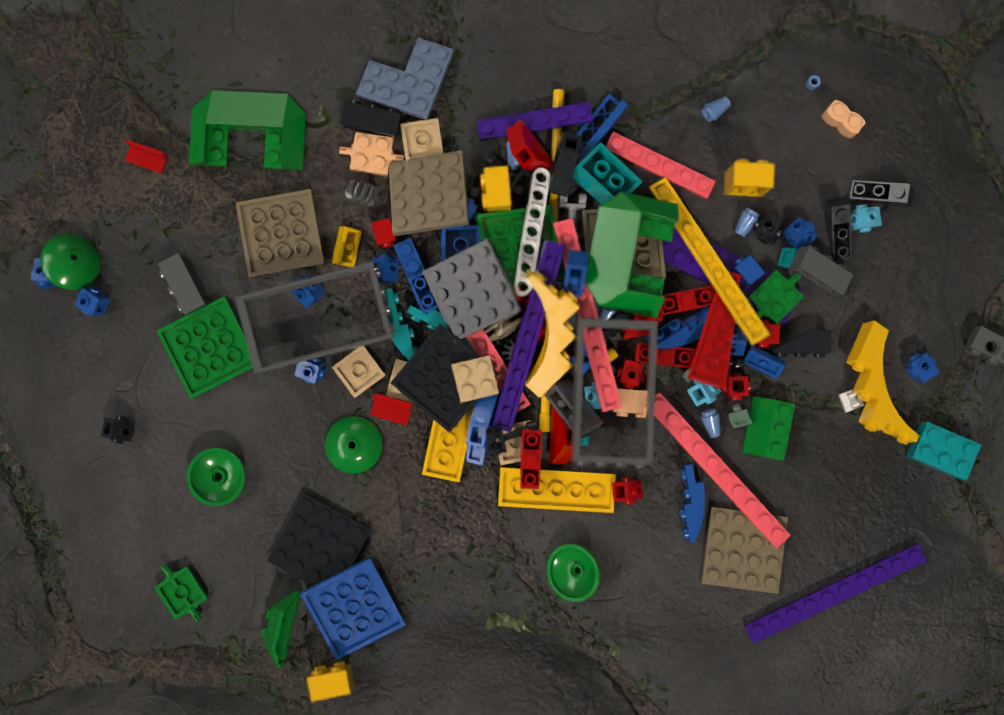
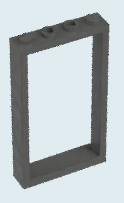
M370 262L235 297L255 374L393 339L392 334H395L396 331L393 322L389 323L388 315H391L388 303L384 304L383 296H386L383 284L379 285L378 277H381L379 267L374 266V263ZM370 271L386 334L263 365L247 302Z
M576 319L571 461L576 462L577 466H588V462H596L595 466L607 467V463H615V467H627V464H635V468H646V464L652 465L657 322ZM584 328L649 331L645 458L580 456Z

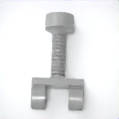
M579 193L578 204L567 203V197L560 196L559 209H569L568 219H573L574 227L576 210L586 209L587 194Z

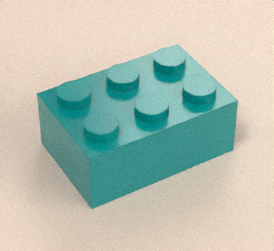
M601 142L575 167L572 177L601 205L621 192L632 194L643 182Z
M920 422L916 431L920 435L919 439L911 444L906 457L959 480L967 481L981 444L932 423Z

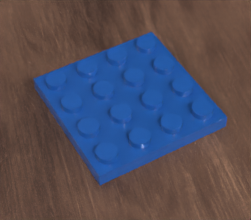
M371 557L300 593L336 660L406 625Z

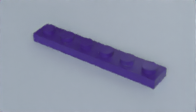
M586 102L478 120L477 124L479 139L483 141L507 137L506 129L521 119L531 132L592 123L593 118L591 104Z

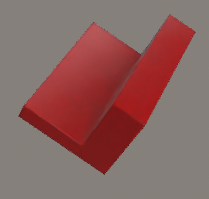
M129 140L126 141V144L130 146L125 159L126 162L163 174L169 158L168 155L162 151Z
M378 393L374 394L371 416L403 425L408 424L413 403Z

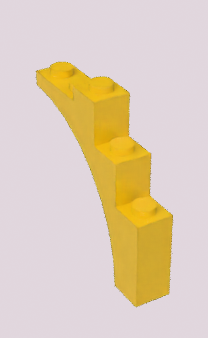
M529 269L524 275L541 298L545 311L546 332L541 353L533 368L529 371L525 384L540 398L573 366L569 360L571 356L564 350L576 337L573 332L574 327L567 319L580 307L576 303L578 299L570 291L566 293L563 289L558 292L552 284L548 286L543 282L545 278L538 271L534 273Z
M876 321L863 323L846 363L852 366L853 370L860 372L852 392L860 400L866 402L858 422L871 432L882 430L884 433L894 436L899 443H915L920 435L913 431L899 416L886 389L883 374V353L889 330Z

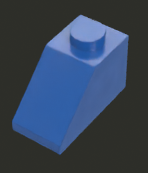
M569 250L563 290L566 293L570 291L576 297H582L589 252Z

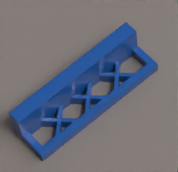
M608 94L592 114L593 120L595 117H604L602 126L594 127L592 122L591 128H587L590 123H586L576 134L579 136L583 132L592 131V138L589 142L581 141V152L579 153L576 165L599 144L627 109L628 104L625 101L619 102L611 94ZM610 100L617 107L613 112L606 113L605 105Z

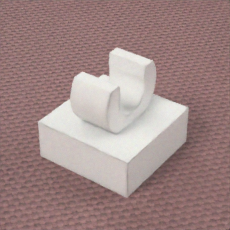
M853 389L838 394L844 412L864 406L863 401L852 392Z

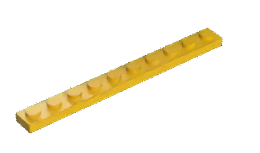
M665 177L651 185L649 190L655 199L678 204L679 221L675 222L674 228L750 344L753 346L769 336L767 329L667 178Z

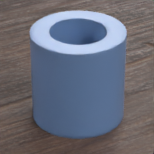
M813 75L807 80L806 86L808 89L814 90L820 85L821 80L818 76Z

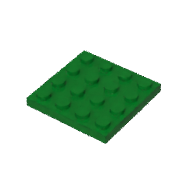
M547 205L545 208L535 272L544 241L548 240L558 243L553 226L555 220L552 205ZM526 208L477 214L476 219L481 242L486 239L491 240L513 288ZM537 209L530 210L532 217L538 218L540 216ZM527 228V233L530 236L537 235L535 228ZM524 246L526 254L531 255L534 253L532 246ZM562 258L555 282L564 281L565 279ZM526 263L521 265V270L524 273L531 269ZM524 282L518 283V287L527 286Z
M226 296L156 331L190 399H194L253 369L244 331Z

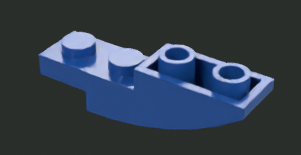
M409 238L393 245L422 313L425 314L439 308L422 272L425 269L412 239Z
M710 306L684 321L676 318L657 329L656 348H674L700 339Z
M498 389L499 394L479 398L475 403L466 439V462L485 465L489 445L485 430L492 425L501 389Z
M689 463L683 464V469H680L681 479L686 483V488H684L685 500H689V502L681 504L682 508L679 509L681 520L685 522V528H683L684 539H688L689 543H695L704 516L705 490L704 482L695 481L693 464Z

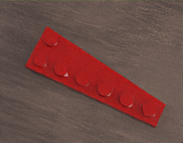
M728 271L739 287L741 275ZM716 290L687 379L725 390L735 319Z

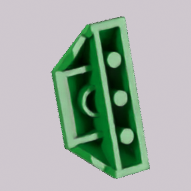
M297 589L272 605V608H268L266 619H269L267 627H264L262 632V638H264L263 645L278 668H282L286 662L302 589Z

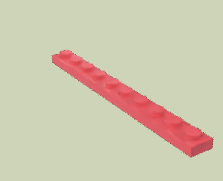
M572 218L553 223L558 244L565 245L562 255L565 272L569 250L581 251ZM584 284L582 297H576L578 299L576 303L580 307L576 311L577 317L599 319L593 295ZM584 328V344L602 412L621 408L622 405L602 329Z
M658 392L655 395L654 417L775 548H778L791 535L663 395Z

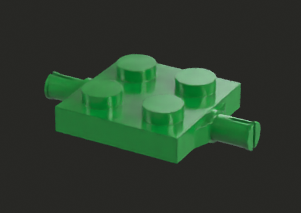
M775 270L749 296V299L756 305L757 311L755 313L759 319L764 315L777 324L804 297L794 285L802 278L799 275L794 279L799 274L798 272H795L790 279H787Z
M168 563L161 566L160 568L166 575V578L154 588L174 620L188 613L191 614L195 623L202 619L196 608L209 597L190 567L186 566L180 571L173 572Z

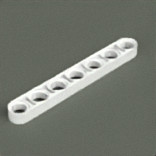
M545 168L536 169L531 177L513 290L518 296H526L532 290V285L521 270V265L524 263L528 264L535 273L550 183V173ZM536 174H544L546 180L544 182L538 181ZM540 191L543 198L541 200L535 199L533 192ZM537 209L540 216L538 218L532 217L530 210ZM527 228H535L537 235L530 236L527 233ZM524 246H532L534 253L531 255L526 254ZM518 283H526L528 286L527 291H520Z

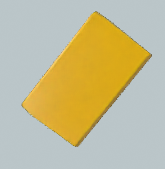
M346 226L339 227L332 264L346 267L355 266L362 234L361 230Z

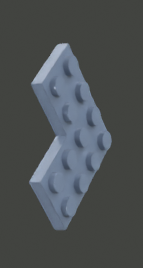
M418 38L405 72L369 60L356 96L428 120L453 57L454 49Z

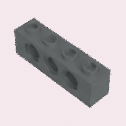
M982 326L974 327L965 348L970 350L969 353L973 356H982L987 359V363L1004 368V337ZM988 342L992 346V350L990 352H988L986 349V345Z

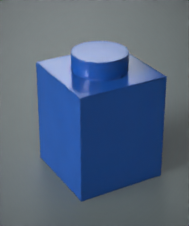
M751 255L746 258L744 256L740 257L734 262L736 266L732 269L735 273L741 275L740 280L746 287L765 274Z

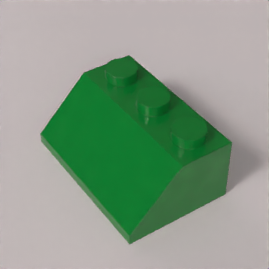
M753 396L749 413L753 424L747 425L742 453L784 461L795 404Z

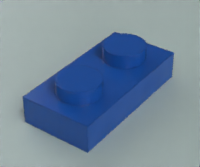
M754 346L750 347L744 357V364L776 379L786 366V361Z

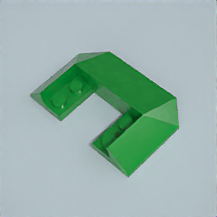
M212 90L192 108L189 165L228 167L230 129L266 131L265 169L303 171L306 113L288 94Z
M621 192L598 207L584 284L596 299L595 301L599 307L657 318L665 299L661 297L664 279L631 273V266L637 235L666 242L672 241L675 222L679 221L678 204Z

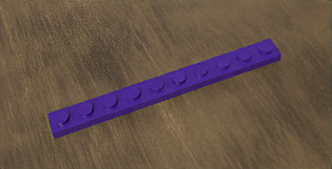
M545 240L536 271L545 278L543 282L546 285L552 284L554 286L565 245ZM533 286L529 293L491 427L499 425L502 430L511 432L545 317L541 298Z
M913 544L746 623L744 627L751 642L754 644L927 561L919 544Z

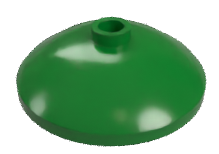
M76 234L55 236L46 243L41 252L40 263L44 275L51 283L62 289L78 290L85 288L95 280L99 273V254L94 245L82 236ZM70 256H75L77 260L73 261Z
M349 416L337 421L328 431L325 440V450L330 462L337 469L352 474L361 473L373 467L379 460L383 449L382 436L378 428L368 419L359 416ZM351 441L356 443V447L354 449H351L349 447V443Z
M211 448L202 451L191 461L188 467L187 484L190 492L198 501L209 506H222L232 502L239 496L245 484L246 475L241 460L234 453L223 448ZM217 473H221V480L216 478Z
M571 543L558 547L552 552L547 563V577L552 589L567 601H584L590 598L599 587L601 572L598 561L587 548L579 544Z

